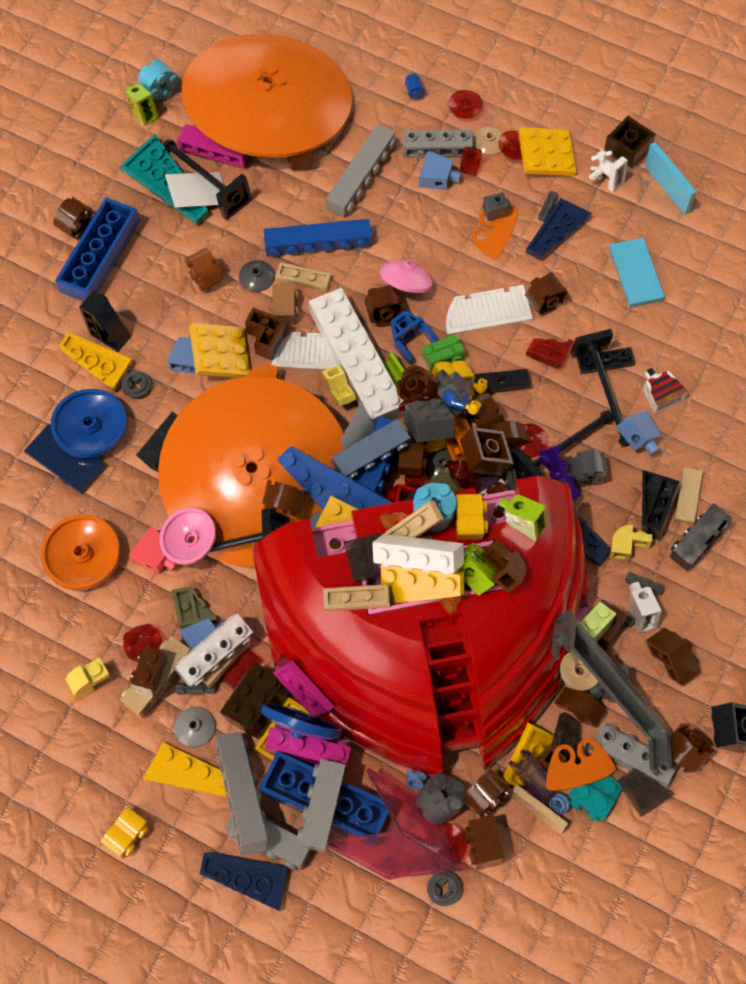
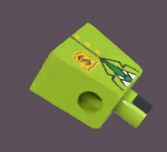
M140 83L128 86L125 93L130 108L142 124L146 126L159 119L151 93Z
M519 494L515 495L511 501L503 497L498 503L497 508L506 514L507 524L534 541L539 539L548 526L546 506Z
M472 543L467 548H464V565L456 572H464V581L480 596L495 585L492 578L496 569L480 556L484 549L476 543Z

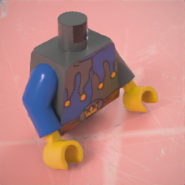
M444 369L435 375L440 382L437 393L454 417L465 410L472 415L479 411L481 403L475 400L472 401L475 393L474 389L478 393L484 392L487 388V380L479 379L478 383H473V381L464 380L458 372L448 375Z

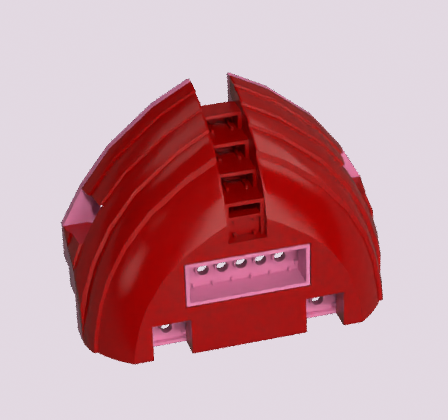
M533 476L517 479L514 490L482 496V500H486L487 512L483 513V519L488 522V533H484L483 539L457 540L456 513L454 520L445 530L440 532L426 531L418 537L463 543L464 548H467L472 543H476L483 549L497 539L509 551L516 549L525 562L526 574L522 583L509 593L495 582L494 586L478 596L466 583L464 594L457 597L402 604L396 603L390 604V608L325 612L323 588L381 585V564L373 562V542L413 513L414 499L351 511L352 521L311 528L310 519L290 522L254 544L252 553L275 670L288 661L293 660L334 705L329 712L320 715V717L343 729L341 735L343 738L398 767L411 771H420L430 777L439 772L443 774L441 753L478 746L483 771H486L520 741L527 723L533 724L556 695L563 680L560 674V664L563 657L569 651H566L564 645H562L560 658L556 660L552 655L554 622L559 615L566 611H571L581 622L585 618L588 609V591L586 588L588 572L581 527L574 506L571 488L568 483L563 484L560 481L547 477ZM475 488L453 492L455 497L462 494H477ZM519 494L546 506L548 526L537 541L532 540L508 525L505 512H503L504 516L502 518H496L493 515L495 510H499L497 506L503 497L511 501L515 495ZM339 541L342 545L338 549H332L330 543Z

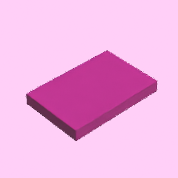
M293 660L288 661L273 672L313 718L329 712L334 707Z

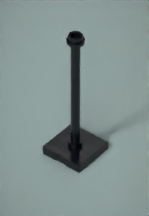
M167 139L163 145L168 153H174L220 190L216 197L221 215L225 220L231 218L252 201L245 175H239L229 185L225 186L178 149L173 140Z
M612 329L576 337L570 351L572 359L577 358L578 355H592L617 426L622 422V418L599 355L600 351L608 349L613 338ZM619 432L621 439L618 442L621 444V447L629 446L630 444Z
M609 410L601 412L598 419L559 444L561 451L602 424H610L614 419L613 414ZM519 446L512 450L511 456L514 457L518 479L543 476L542 472L537 468L542 465L540 457L531 461Z
M269 508L261 509L262 532L214 543L210 552L261 541L271 532L290 523V518Z

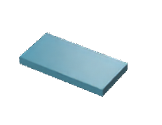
M656 142L650 144L645 167L683 214L690 213L697 191Z
M644 238L610 244L609 251L629 308L663 301L665 296Z

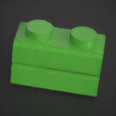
M456 334L422 347V357L430 372H432L434 365L438 362L452 363L454 361H462L465 355L464 348Z

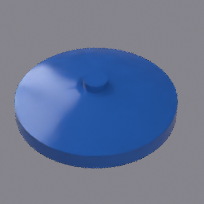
M83 389L66 396L56 406L51 417V431L58 446L66 453L80 458H93L110 452L121 442L127 430V416L122 403L111 393L99 389Z
M263 703L260 711L270 721L291 731V736L303 739V736L316 739H340L343 732L341 727L318 717L313 718L310 714L288 707Z

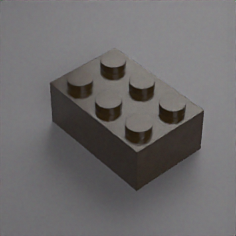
M255 662L220 713L229 723L259 740L272 722L260 712L263 703L283 706L291 693L271 670Z

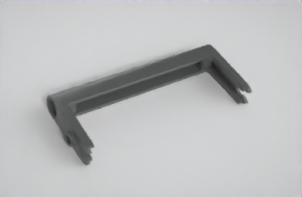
M571 611L563 612L554 622L552 655L556 660L560 658L562 645H564L566 651H573L648 739L650 770L653 774L658 776L660 765H665V768L670 770L672 766L671 731L573 613Z

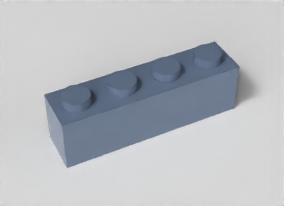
M396 419L333 456L331 463L337 472L354 479L361 470L365 469L367 471L373 468L378 460L384 461L391 457V453L395 450L399 452L405 449L411 437L400 420Z

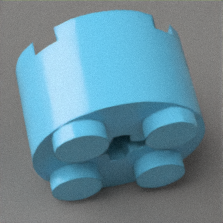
M162 60L150 61L152 64L148 67L145 65L138 75V82L151 93L154 100H167L172 96V91L175 89L179 78Z
M429 483L417 489L413 500V512L429 501L434 500L444 520L428 531L440 532L448 528L455 518L456 497L447 484Z

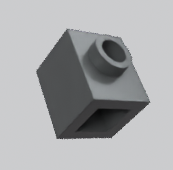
M503 192L483 197L482 208L487 221L508 216L510 201L508 198H505Z

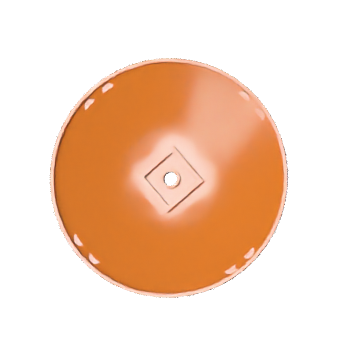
M272 34L235 36L209 46L193 59L182 81V101L193 124L204 135L221 146L257 157H290L313 151L325 145L343 129L350 115L352 94L348 80L340 67L330 57L302 41Z
M252 376L236 378L215 385L198 395L180 412L164 440L159 459L158 480L166 512L170 517L173 513L184 508L203 510L212 518L215 524L216 539L214 543L262 532L261 509H265L264 504L261 502L267 480H271L272 485L276 481L297 487L299 489L298 492H301V489H303L277 459L290 446H294L335 470L331 459L336 454L345 450L340 442L344 435L333 414L317 397L288 381L272 377ZM250 463L257 464V470L254 473L247 471V466ZM305 492L300 513H296L295 517L284 514L283 509H276V512L289 517L290 522L306 520L316 511L320 513L323 511L307 492ZM252 543L207 554V556L223 563L242 567H255Z

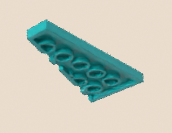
M156 134L149 138L120 165L121 171L196 225L209 214L206 206L174 207L165 175L183 173L173 158L167 153L166 148L161 144Z

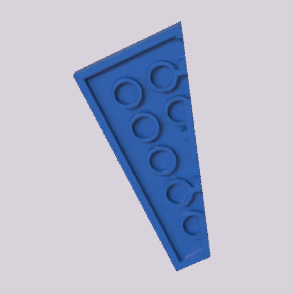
M290 446L277 459L322 510H324L331 495L357 509L393 503L346 475L335 471L330 466L317 461L294 446Z

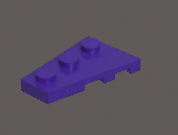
M559 444L543 448L538 454L540 455L541 463L550 472V478L563 484L568 483L573 500L580 497L573 477L565 470L567 466L565 459H561L558 452L561 451Z

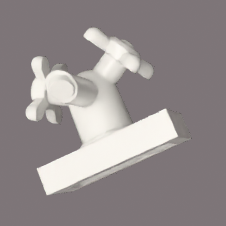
M600 149L597 155L591 157L592 161L599 159V165L590 168L594 172L588 177L590 180H595L596 178L601 180L602 174H606L609 177L608 189L611 192H615L625 183L628 160L622 156L613 163L606 158V156L613 154L612 151L605 152L603 149Z

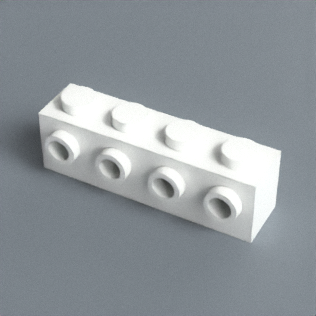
M383 534L373 542V562L382 564L385 567L395 565L401 566L402 569L417 568L423 572L440 571L442 574L450 575L454 574L464 565V544Z
M238 613L233 614L172 667L187 685L191 686L194 684L196 686L204 679L203 675L206 672H213L219 667L220 664L218 662L224 657L227 659L233 655L236 646L239 644L242 646L251 639L249 635L253 631Z

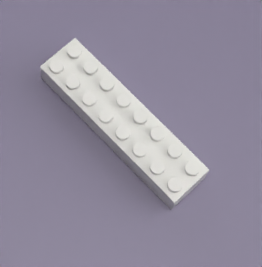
M340 288L310 300V315L336 364H339L345 372L348 385L355 393L356 402L359 406L363 402L374 427L379 416L391 420L404 416L405 403L398 396L391 377L343 289Z

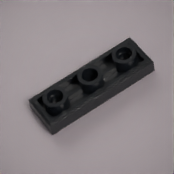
M631 347L599 352L605 371L635 365ZM591 354L577 356L580 375L597 372Z
M528 369L474 374L476 378L473 383H478L479 379L488 381L486 392L530 388Z

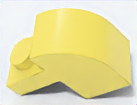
M339 364L322 371L325 384L335 404L337 403L340 407L356 400L355 393L348 385L345 372Z
M625 525L619 528L610 543L609 559L628 561L631 556L632 547L649 549L652 543V534H647L644 531H637L635 533L633 532V525Z
M99 657L83 667L79 665L73 669L65 680L75 699L79 701L95 691L93 686L110 677V674Z

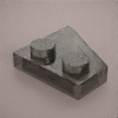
M384 532L344 542L354 584L375 579L378 563L373 562V542L382 536Z
M566 712L561 713L551 743L554 748L564 744L571 746L576 756L575 764L581 763L577 753L578 744L582 740L580 737V722ZM566 749L561 750L560 753L567 757L566 760L569 761L570 752Z
M632 769L616 780L640 817L674 795L671 790L666 789L636 769Z

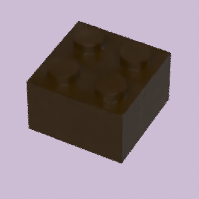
M627 116L607 136L604 150L612 151V155L617 159L623 156L628 160L627 165L632 168L649 151L650 144L654 142L656 133L630 116Z

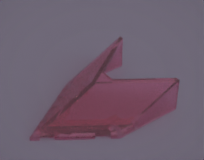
M368 768L366 772L390 814L392 821L386 833L329 839L328 845L330 848L388 880L408 876L440 874L450 871H465L440 825L428 821L422 815L423 811L416 804V796Z

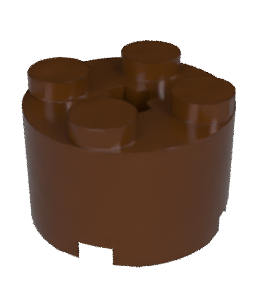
M71 196L72 199H65L56 212L59 215L57 219L54 217L53 224L59 230L78 240L83 235V229L89 225L93 218L92 208Z
M553 272L548 273L542 278H534L530 282L531 287L525 293L527 300L540 315H547L556 310L555 306L558 303L562 305L568 297L566 288Z
M391 285L368 290L365 306L370 322L372 324L373 322L376 323L379 327L391 326V320L405 311L399 291Z
M416 365L410 366L403 371V376L401 380H398L396 386L397 394L407 403L427 401L433 398L440 399L437 393L440 382L433 373Z
M486 391L472 399V401L475 400L481 403L479 411L474 415L468 411L465 413L470 422H475L476 428L491 429L492 425L505 421L502 414L498 415L499 407Z
M267 480L261 502L264 504L265 509L269 508L274 511L277 508L283 509L284 514L294 517L296 513H300L306 490L301 489V492H298L299 489L297 487L276 481L272 485V481Z
M682 723L671 735L672 759L678 763V767L683 772H696L714 753V749L710 748L712 745L711 741L700 730L696 728L691 730L687 728L688 724Z
M492 769L483 774L477 780L478 782L471 786L463 796L465 802L481 818L489 816L492 813L491 809L497 810L504 803L502 798L505 799L513 791Z

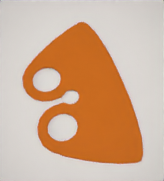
M510 206L507 217L495 219L492 222H485L483 220L484 211L479 216V220L483 225L493 226L494 230L489 231L488 228L478 227L473 230L471 238L475 245L492 260L497 259L508 243L516 223L517 207ZM484 231L487 236L484 240H479L475 236L476 232Z
M585 738L578 744L577 753L581 759L580 764H575L576 756L571 746L566 744L560 745L554 750L546 779V789L558 791L590 784L611 775L616 770V767L602 746L592 738ZM585 743H590L593 746L594 751L590 756H585L582 753V746ZM563 749L570 752V760L566 763L559 760V752Z

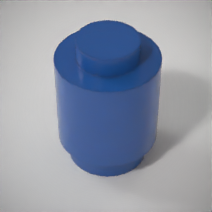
M409 74L405 79L408 95L411 99H420L425 94L421 78L417 74Z

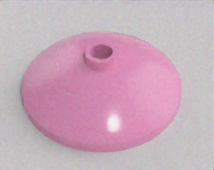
M389 261L383 264L380 269L382 279L397 289L412 293H423L429 291L432 287L433 281L429 273L413 261Z
M184 508L178 510L162 526L159 537L161 550L169 560L176 564L188 565L196 563L203 559L212 549L216 539V527L212 518L201 509Z

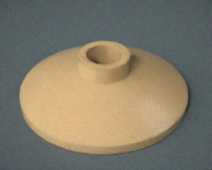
M483 127L474 133L472 138L473 147L482 155H497L504 150L506 137L501 130L495 127Z
M573 651L563 657L560 664V674L563 681L569 687L576 690H588L598 683V680ZM576 669H581L582 675H578Z

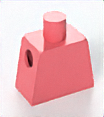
M151 526L129 554L131 561L156 573H161L165 567L174 571L179 564L172 562L163 554L159 542L160 533Z

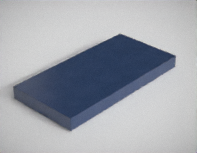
M50 424L24 450L26 455L81 494L107 467L97 457L80 458L63 451L53 437Z

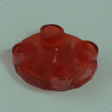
M151 624L136 626L123 636L124 652L134 662H137L138 654L140 651L143 652L144 646L160 650V646L163 643L161 634Z

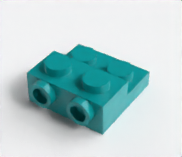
M607 776L596 782L572 788L567 798L569 799L570 806L577 810H584L588 813L587 816L596 822H603L624 785Z

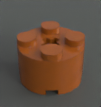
M204 248L184 259L188 269H191L188 273L193 281L197 280L196 284L200 291L223 279L220 267L216 265L215 258L208 248Z

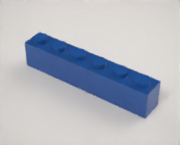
M369 219L264 229L267 257L372 246Z

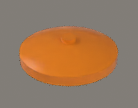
M75 515L61 520L47 533L41 547V562L48 576L59 586L70 590H86L100 585L112 575L120 559V543L115 531L107 522L92 515Z

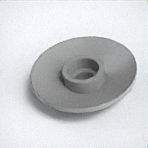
M188 708L181 712L175 721V735L187 747H201L213 737L215 721L212 715L203 708ZM196 722L197 727L191 728V723Z

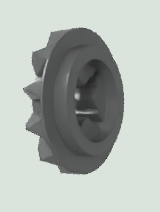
M132 371L123 377L121 389L125 395L131 398H140L144 394L147 395V391L151 389V381L144 372ZM132 382L136 384L139 383L140 389L137 387L133 388Z
M448 871L435 873L427 884L430 900L436 905L444 907L454 904L461 894L459 879ZM446 881H449L448 889L450 890V892H445L444 895L440 897L441 890L438 888V886H443L444 883H446Z

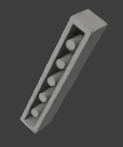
M379 124L375 126L326 198L327 210L344 218L348 212L350 213L353 210L354 203L361 198L364 188L369 186L372 176L376 175L379 171L380 164L386 161L390 149H394L396 145L394 131Z
M241 732L217 735L215 748L239 854L241 856L265 852L267 843L270 842L269 830H265L264 827L265 813L260 811L259 807L261 805V797L259 792L256 793L255 774H251L250 770L252 769L251 757H247V740H243Z

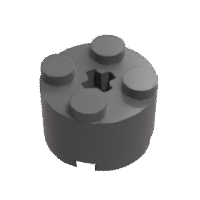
M598 450L581 451L577 453V457L572 458L571 455L566 459L568 472L573 477L577 488L591 482L593 485H600L604 483L603 479L609 475L603 451L601 454H599Z
M440 772L436 773L417 793V807L421 808L423 811L422 815L428 821L435 824H443L451 820L464 806L465 799L463 796L465 795V787L462 782L456 781L448 775Z

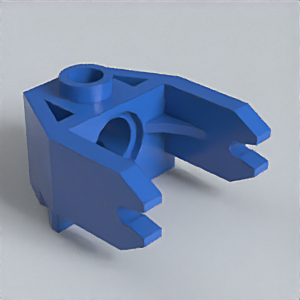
M406 310L391 320V331L395 349L408 364L413 362V358L403 346V342L409 337L421 331L431 343L439 341L421 317H416Z

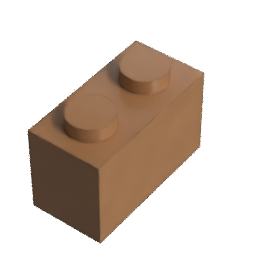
M273 284L272 315L285 319L287 325L295 324V317H299V308L295 306V302H299L298 291H295L294 284Z

